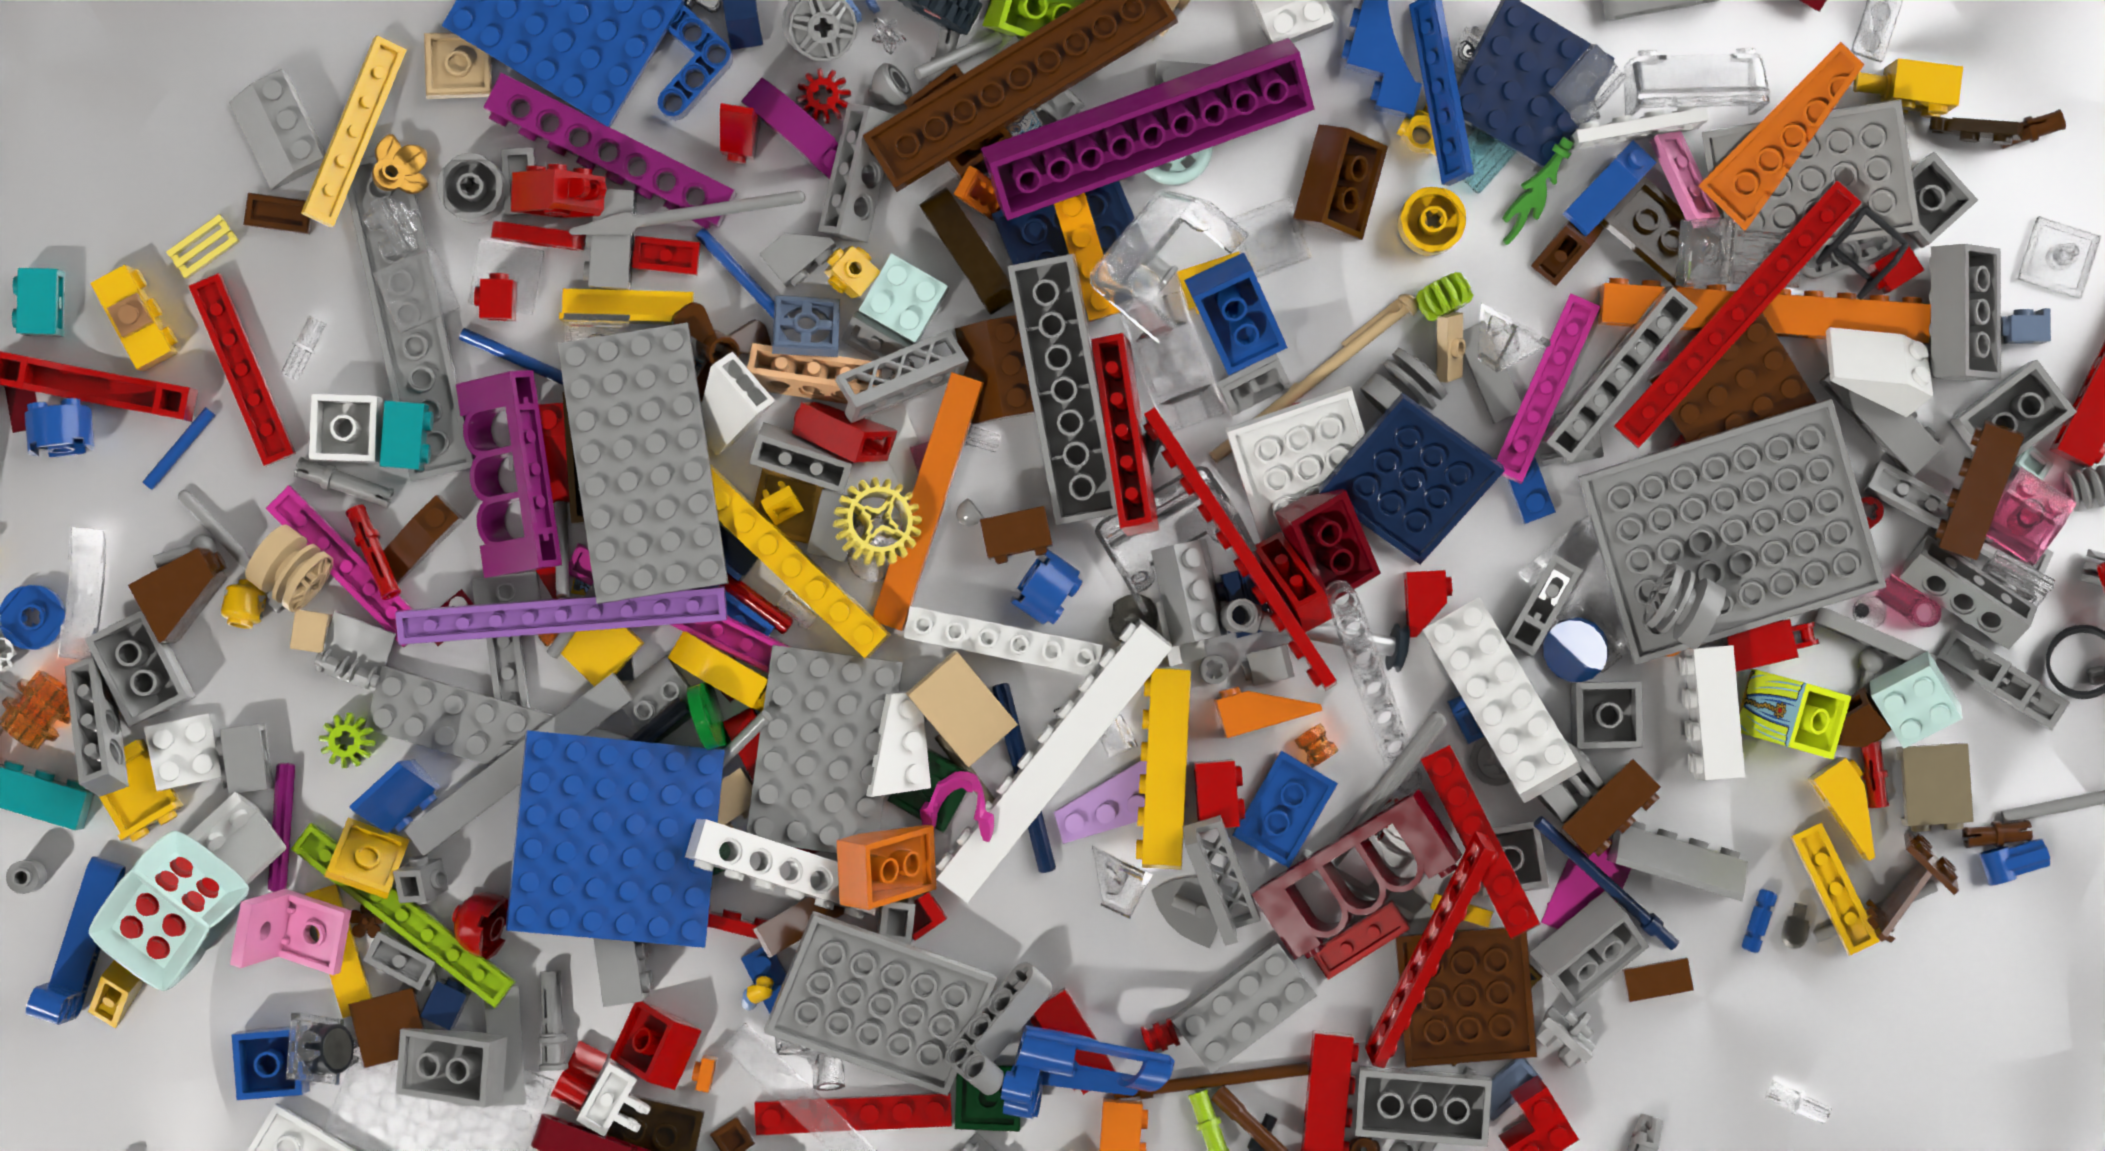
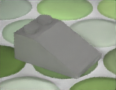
M400 1029L396 1094L481 1108L502 1102L507 1036L470 1031Z

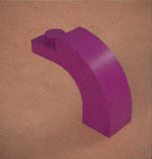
M762 77L741 102L748 108H754L757 116L763 123L783 137L824 176L830 179L838 142L794 101Z

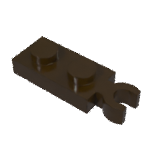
M1931 117L1929 130H1932V133L1955 134L1960 136V141L1976 143L1979 142L1980 138H1992V143L2012 145L2013 140L2022 141L2024 127L2019 122Z

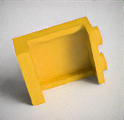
M144 739L135 740L124 747L129 787L99 797L120 832L117 835L120 841L131 839L132 842L140 840L150 833L148 827L156 822H159L161 826L170 822L178 816L176 810L183 807L174 789L157 792L149 751Z

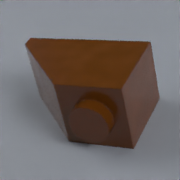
M1568 220L1532 263L1531 267L1554 286H1557L1592 246L1605 227L1599 223L1585 236Z
M1865 687L1851 695L1838 741L1840 746L1865 748L1872 742L1881 740L1887 732L1892 730Z

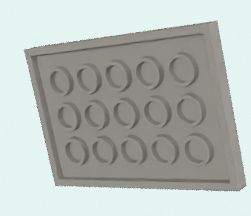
M1901 99L1832 110L1745 231L1715 203L1720 217L1716 219L1722 262L1770 254L1837 180L1862 203L1824 245H1831L1851 224L1863 207L1870 209L1899 234L1920 231ZM1761 122L1703 131L1702 138L1708 175ZM1864 215L1857 227L1843 242L1888 236L1890 234L1867 215Z
M772 645L763 710L771 715L772 720L760 731L747 833L794 848L837 853V840L860 833L880 831L884 795L868 797L866 794L868 785L872 783L874 772L872 763L874 755H877L881 737L879 728L886 694L899 692L903 663Z
M813 911L764 1027L765 1034L948 1096L958 1072L945 1060L946 1050L989 999L997 977L995 974Z

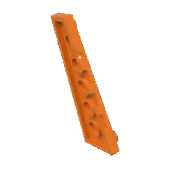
M1840 42L1698 186L1745 231L1865 64L1848 47Z

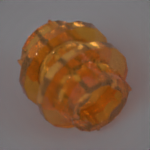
M38 670L30 681L22 678L17 682L18 689L23 693L19 700L9 696L5 697L2 704L6 711L0 718V725L7 733L25 746L36 750L45 740L54 742L58 739L60 735L53 727L57 720L66 724L71 722L67 686L52 675Z

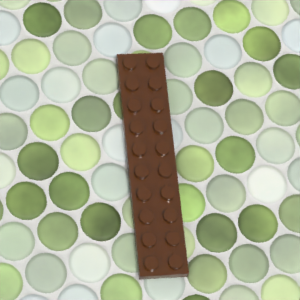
M1086 0L862 136L892 186L898 192L1178 23L1177 17L1166 0Z

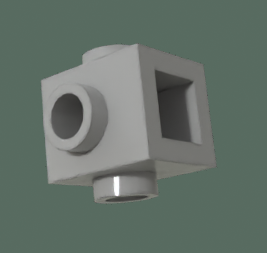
M428 855L414 856L408 859V864L393 871L399 903L417 902L419 905L432 903L437 900L436 896L448 890L447 874L444 871L442 858L428 859Z

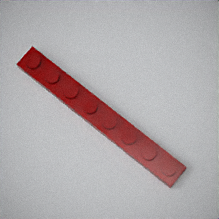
M1475 831L1365 1046L1373 1066L1385 1068L1389 1058L1393 1057L1396 1053L1397 1043L1403 1031L1408 1029L1411 1016L1417 1004L1422 1002L1425 988L1431 977L1436 975L1442 955L1445 950L1450 948L1453 934L1458 924L1465 919L1467 907L1472 897L1479 892L1481 880L1487 868H1490L1494 863L1496 850L1487 834Z

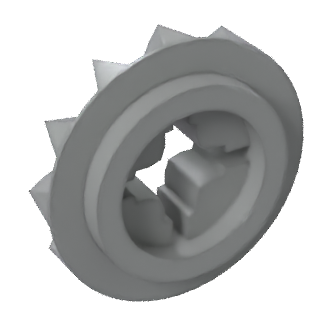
M1481 738L1474 745L1470 756L1472 771L1482 782L1489 785L1499 786L1511 782L1503 767H1501L1502 773L1495 765L1484 767L1483 764L1487 763V760L1491 758V751L1486 738Z

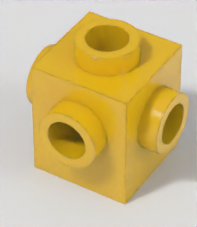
M852 245L843 250L840 247L837 248L827 259L826 262L829 266L824 273L829 277L828 283L839 293L845 292L853 299L863 294L880 274V271L870 262L872 258L865 250L860 247L855 248Z

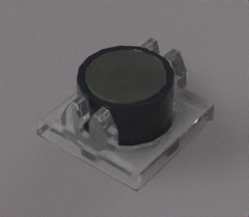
M291 1013L286 1079L325 1085L340 1084V1073L359 1061V1057L353 1055L354 1049L359 1047L358 1041L352 1037L350 1031L344 1026V1019L305 1013Z

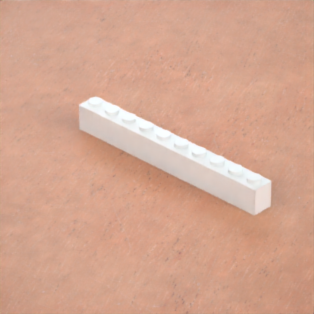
M1141 619L1136 625L1133 623L1127 625L1119 636L1122 640L1115 651L1111 648L1107 650L1098 663L1102 666L1095 676L1087 675L1078 687V690L1081 691L1074 702L1070 699L1067 700L1057 714L1061 717L1054 727L1048 725L1037 739L1040 744L1033 753L1028 750L1017 763L1020 769L1013 778L1008 775L1001 782L996 790L1000 794L994 802H986V811L994 815V832L990 842L983 841L977 821L972 829L967 826L956 839L959 845L951 854L947 851L935 867L939 869L936 879L966 903H968L1172 649L1171 642Z

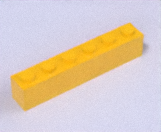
M1156 668L1151 677L1144 683V696L1150 697V708L1143 709L1142 729H1148V742H1141V761L1147 762L1146 774H1140L1139 794H1145V807H1138L1137 826L1144 828L1143 840L1137 839L1136 859H1142V868L1182 870L1191 670Z

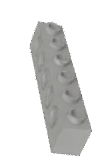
M1666 286L1548 431L1542 441L1567 461L1573 462L1698 307L1675 288Z

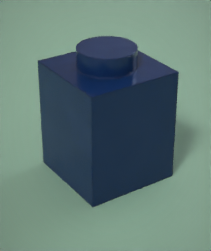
M449 976L447 980L442 978L436 982L420 1017L447 1030H452L455 1028L471 992L464 989L465 985L458 979Z

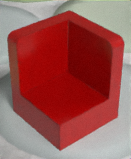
M930 891L914 900V904H916L912 932L914 941L947 919V915Z

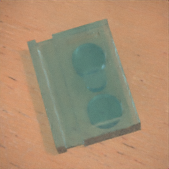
M1472 128L1467 134L1474 175L1463 179V181L1475 193L1480 194L1516 152L1477 129Z

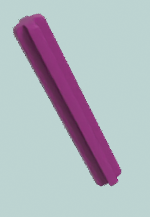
M278 763L276 765L272 827L286 845V850L269 864L268 890L271 892L287 889L295 765L292 763Z

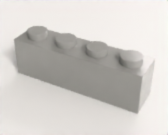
M1830 372L1819 381L1824 389L1888 457L1908 475H1916L1943 449L1938 443L1940 438L1936 432L1929 426L1924 428L1915 419L1918 416L1916 411L1908 417L1898 414L1830 381Z

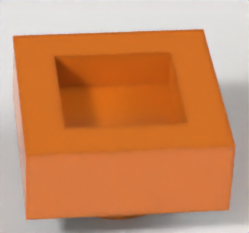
M704 1055L701 1062H695L692 1073V1081L697 1082L695 1090L707 1093L711 1090L718 1057Z

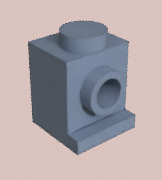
M2051 308L2038 310L2036 315H2034V309L2013 310L2014 315L2001 316V336H2004V344H2043L2051 341Z

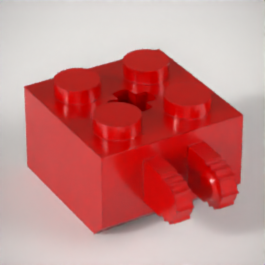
M547 164V169L543 166H526V171L512 172L511 212L558 219L600 216L604 210V198L607 191L605 177L592 175V169L573 168L572 172L567 170V165Z

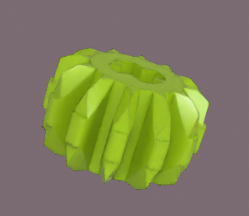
M1455 272L1424 287V289L1418 292L1416 300L1421 313L1425 315L1427 320L1436 321L1439 316L1456 312L1470 303L1474 295L1468 280L1464 278L1461 272Z
M347 713L345 721L340 715L333 716L335 726L330 723L323 725V728L330 734L319 736V741L328 742L329 745L323 747L321 753L333 752L329 763L335 764L341 758V768H348L350 759L356 767L362 765L360 755L364 758L372 756L365 746L376 745L375 740H367L366 735L374 732L373 728L362 729L366 719L360 717L354 723L353 713ZM349 732L351 733L349 737H354V744L348 745L347 749H345L346 744H341V737L347 736Z

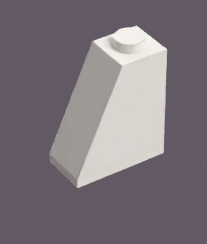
M733 351L710 367L701 405L707 445L716 455L733 445L775 402L773 397Z

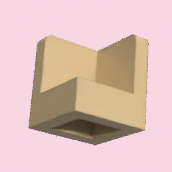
M306 610L296 611L290 649L322 653L327 627L330 626L333 614Z

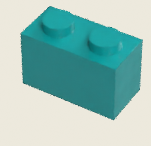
M18 268V275L14 276L12 284L13 293L17 296V308H14L12 311L13 328H16V333L23 336L64 337L65 272L51 268Z
M396 401L384 402L380 467L424 471V465L429 464L431 458V445L426 444L427 431H432L434 421L433 412H429V405Z

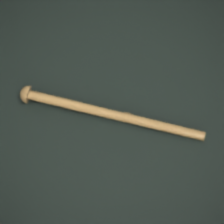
M1409 294L1398 296L1397 300L1341 343L1343 346L1341 350L1315 369L1300 383H1294L1289 391L1255 418L1291 406L1408 312L1414 316L1418 311L1417 300ZM1225 440L1209 453L1216 464L1232 452L1229 440Z

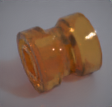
M1321 723L1294 740L1298 748L1306 752V760L1312 768L1339 751L1335 743L1327 739L1326 730Z

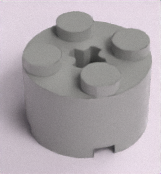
M465 153L451 159L441 170L437 180V192L442 204L454 216L466 222L481 223L501 213L506 196V182L502 171L492 161L479 154ZM474 181L479 186V190H476L474 195H471L466 191V187H471Z

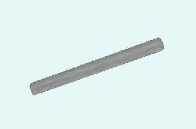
M1437 711L1431 713L1337 838L1382 810L1447 725L1445 716ZM1350 850L1332 860L1335 867L1339 866Z

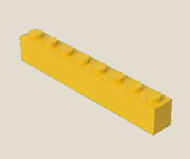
M710 464L719 521L861 656L870 658L892 634Z

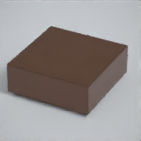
M739 1116L734 1117L710 1134L720 1151H745L756 1143Z

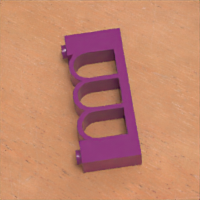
M509 371L456 384L460 416H466L463 424V437L469 451L476 456L470 468V483L477 498L483 501L479 506L476 518L479 536L484 544H486L480 546L484 578L562 566L534 371ZM506 410L511 445L500 448L493 440L491 425L496 414ZM513 455L518 491L506 493L500 486L498 469L504 458ZM519 501L525 537L514 539L506 529L505 513L511 503Z

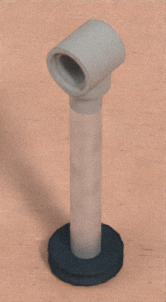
M1236 599L1227 602L1219 613L1221 625L1232 633L1247 632L1256 634L1258 630L1289 636L1285 630L1282 632L1277 630L1269 617L1273 614L1272 612L1263 611L1261 605L1254 604L1248 599ZM1235 607L1241 608L1245 613V621L1242 625L1237 624L1232 618V612ZM1323 623L1306 632V635L1312 641L1386 655V669L1389 671L1392 667H1395L1396 672H1400L1404 666L1410 642L1409 626L1406 625L1401 629L1398 623L1394 625L1390 636Z

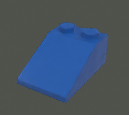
M1244 252L1184 280L1228 376L1288 348L1253 268Z
M415 759L399 761L349 807L353 812L384 832L390 833L396 829L400 833L413 822L414 819L411 815L419 807L424 811L438 799L435 793L441 787Z

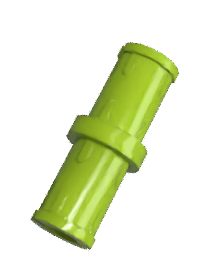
M1204 1089L1188 1095L1198 1121L1195 1124L1197 1131L1201 1130L1208 1151H1229L1219 1126L1222 1123L1220 1116L1216 1117L1208 1090Z

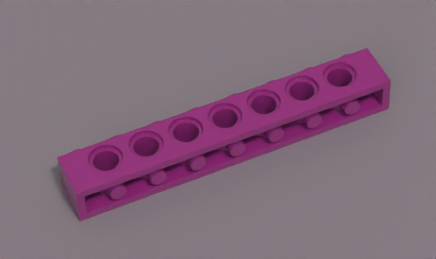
M500 73L483 107L487 112L491 113L488 119L503 127H506L509 122L520 128L517 133L533 142L536 141L537 137L549 142L546 147L549 150L563 157L568 152L578 157L576 160L577 164L592 169V171L596 166L607 172L605 178L621 186L624 181L636 186L634 192L646 199L652 200L653 196L664 200L663 207L668 210L693 207V205L688 203V195L696 189L702 190L705 193V199L700 205L732 201L737 195L734 189L605 126L597 120L503 73ZM520 102H527L530 105L529 113L522 118L515 117V106ZM548 117H557L559 119L558 128L553 132H545L543 130L544 121ZM579 131L587 132V143L582 147L573 146V135ZM606 146H615L617 148L616 158L610 162L603 161L601 159L602 150ZM637 160L646 162V171L641 176L630 174V166ZM665 175H672L676 179L675 186L669 191H663L659 188V181ZM726 215L694 219L692 221L706 229H710L711 225L720 228Z

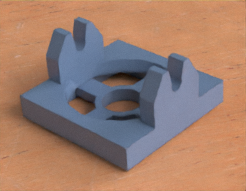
M775 295L772 354L838 357L840 299ZM802 310L794 318H785L792 312ZM812 311H817L828 320L819 319ZM803 318H809L816 325L811 329H803L798 326L797 322ZM782 328L794 329L801 335V342H794L788 339L783 333ZM818 330L830 331L823 341L819 343L811 342V335L815 334Z

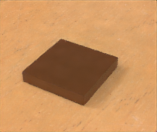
M413 987L348 1004L364 1068L398 1060L400 1029H424Z

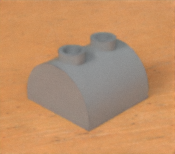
M666 655L625 686L633 700L622 709L639 731L677 698L681 697L688 704L687 688L690 687V684L673 661L668 659V655ZM690 711L653 743L661 742L692 718Z

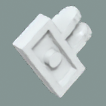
M609 1062L576 1121L602 1136L607 1134L614 1121L634 1132H638L641 1127L638 1121L619 1113L620 1109L626 1103L636 1111L648 1114L651 1107L640 1099L629 1095L638 1077Z

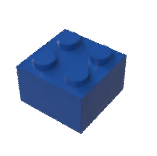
M305 1025L243 1030L231 1035L236 1100L297 1096L310 1091L309 1073L300 1057V1043L305 1032Z

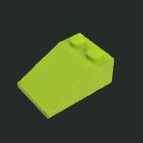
M990 0L982 26L1012 37L1016 36L1018 39H1023L1086 0Z

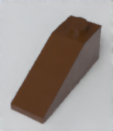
M435 495L383 550L397 584L465 520L443 496Z

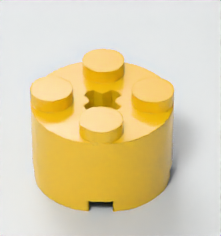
M1439 187L1419 189L1407 199L1399 212L1397 219L1399 234L1403 242L1418 254L1424 256L1442 254L1451 249L1463 235L1466 226L1465 207L1460 198L1448 189ZM1426 214L1429 217L1435 215L1438 217L1439 220L1436 223L1438 228H1435L1433 225L1428 227L1425 224L1427 221Z

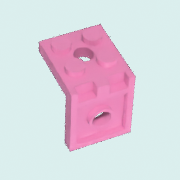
M288 889L241 901L230 965L243 968L275 957H281L331 975L341 972L352 910ZM312 925L319 931L320 937L318 942L314 941L310 935Z

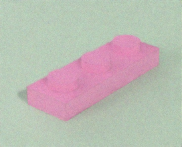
M1676 131L1656 135L1650 140V143L1689 227L1714 222L1720 217L1714 201L1698 186L1704 179L1682 132Z

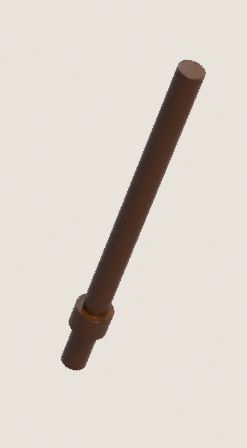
M1307 1062L1169 1079L1156 1091L1139 1090L1134 1096L1113 1095L1114 1100L1139 1096L1140 1100L1154 1098L1153 1095L1305 1076L1309 1075Z

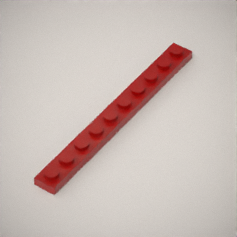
M1837 180L1613 427L1636 448H1639L1862 202Z
M1154 407L1144 413L1147 423L1143 425L1146 433L1153 442L1157 439L1160 441L1165 449L1161 452L1162 457L1171 469L1175 466L1178 468L1183 476L1179 479V482L1188 496L1195 494L1201 504L1197 506V509L1206 523L1214 522L1219 532L1215 533L1219 543L1225 551L1231 548L1237 557L1233 561L1235 567L1243 578L1249 575L1255 584L1251 588L1253 594L1261 605L1267 602L1273 611V614L1269 616L1279 632L1283 630L1287 632L1292 640L1287 644L1298 660L1303 657L1309 665L1310 669L1306 673L1316 688L1322 685L1325 691L1337 684L1336 678L1157 409Z

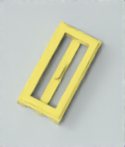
M218 214L166 251V253L182 272L183 277L188 279L240 241L222 215ZM217 226H221L220 230H218L213 235L208 237L206 240L201 242L199 245L194 247L192 250L184 254L182 257L178 256V254H180L182 251H184L189 246L194 244L196 241L201 239L203 236L208 234L210 231L215 229ZM227 235L229 237L227 241L189 268L186 267L185 263L223 236Z

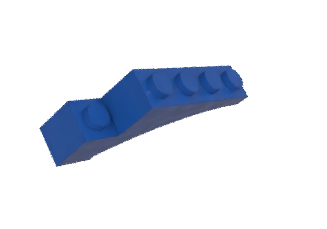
M1362 0L1360 9L1354 7L1349 27L1355 28L1352 40L1346 39L1343 46L1341 58L1346 59L1344 68L1382 78L1381 82L1375 80L1370 100L1375 101L1373 110L1412 119L1422 83L1414 80L1400 53L1392 28L1388 0Z

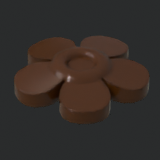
M362 904L360 905V911L357 909L351 911L350 922L358 923L352 928L353 935L357 938H362L367 933L370 938H375L377 932L381 931V927L378 924L383 923V921Z

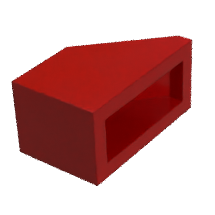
M1446 570L1403 573L1406 625L1410 629V638L1417 637L1423 631L1422 629L1447 604V596H1452L1451 576L1446 577Z

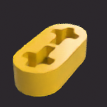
M1434 893L1430 906L1431 910L1435 911L1442 895ZM1469 904L1464 920L1489 928L1494 912Z

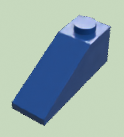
M1632 140L1566 209L1563 215L1582 234L1587 236L1657 162Z

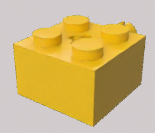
M1898 58L1884 68L1883 75L1859 72L1854 79L1853 91L1881 95L1880 102L1901 99L1904 115L1908 114L1909 110L1921 112L1920 116L1923 118L1940 117L1959 106L1963 66Z

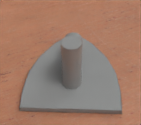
M1185 877L1168 881L1151 890L1159 911L1172 928L1180 935L1207 948L1211 947L1218 927L1198 877ZM1226 884L1221 886L1222 889L1229 892L1233 890V887Z

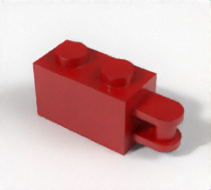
M1790 619L1779 620L1722 638L1723 646L1733 645L1736 672L1799 658L1797 649L1820 644L1819 639H1815L1812 628L1815 626L1814 621L1791 626ZM1800 630L1801 643H1795L1793 631Z

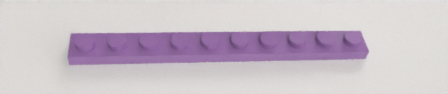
M725 586L601 604H597L596 596L398 610L395 612L398 645L723 621L727 620Z

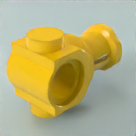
M1426 103L1423 110L1416 111L1412 120L1405 117L1396 134L1401 136L1400 139L1405 141L1411 151L1416 153L1424 152L1428 155L1431 153L1436 156ZM1421 128L1427 131L1429 141L1425 144L1415 142L1412 137L1413 130Z

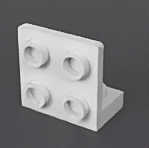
M236 792L187 835L238 873L247 885L286 850V845L256 804Z

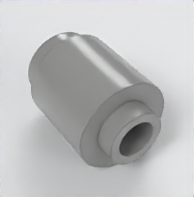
M33 859L18 861L12 864L6 873V882L9 888L19 894H26L41 889L47 879V872L43 864ZM23 872H25L27 875L26 882L23 878Z

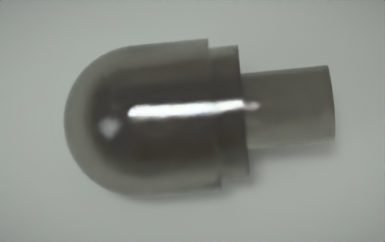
M1796 902L1794 903L1792 916H1787L1786 920H1784L1781 933L1783 943L1791 949H1798L1806 944L1810 929L1809 920L1805 919L1808 905Z

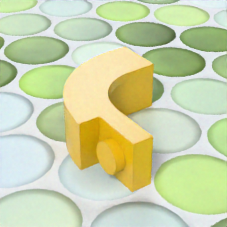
M687 631L682 632L668 659L739 702L760 712L763 711L767 677L741 664Z

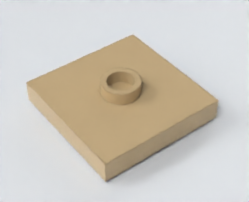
M453 32L424 33L427 99L489 97L492 91V67L489 54Z

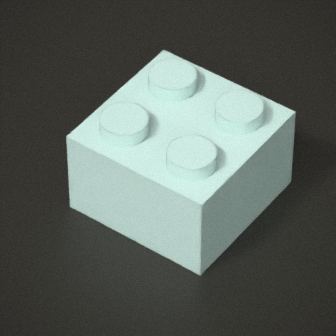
M891 253L859 308V312L915 344L922 338L949 291V287Z
M1928 651L1870 680L1871 697L1903 748L1963 719L1959 700Z

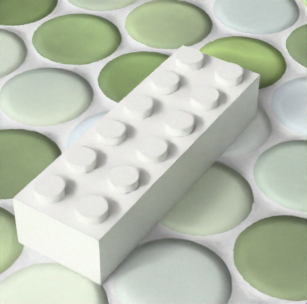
M1480 597L1422 629L1523 803L1530 801L1582 771L1577 759Z

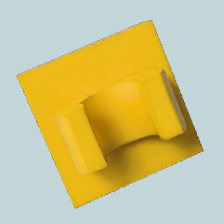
M783 481L778 482L780 490L770 495L767 489H764L762 492L764 497L761 500L762 506L775 526L804 511L789 485L786 486Z

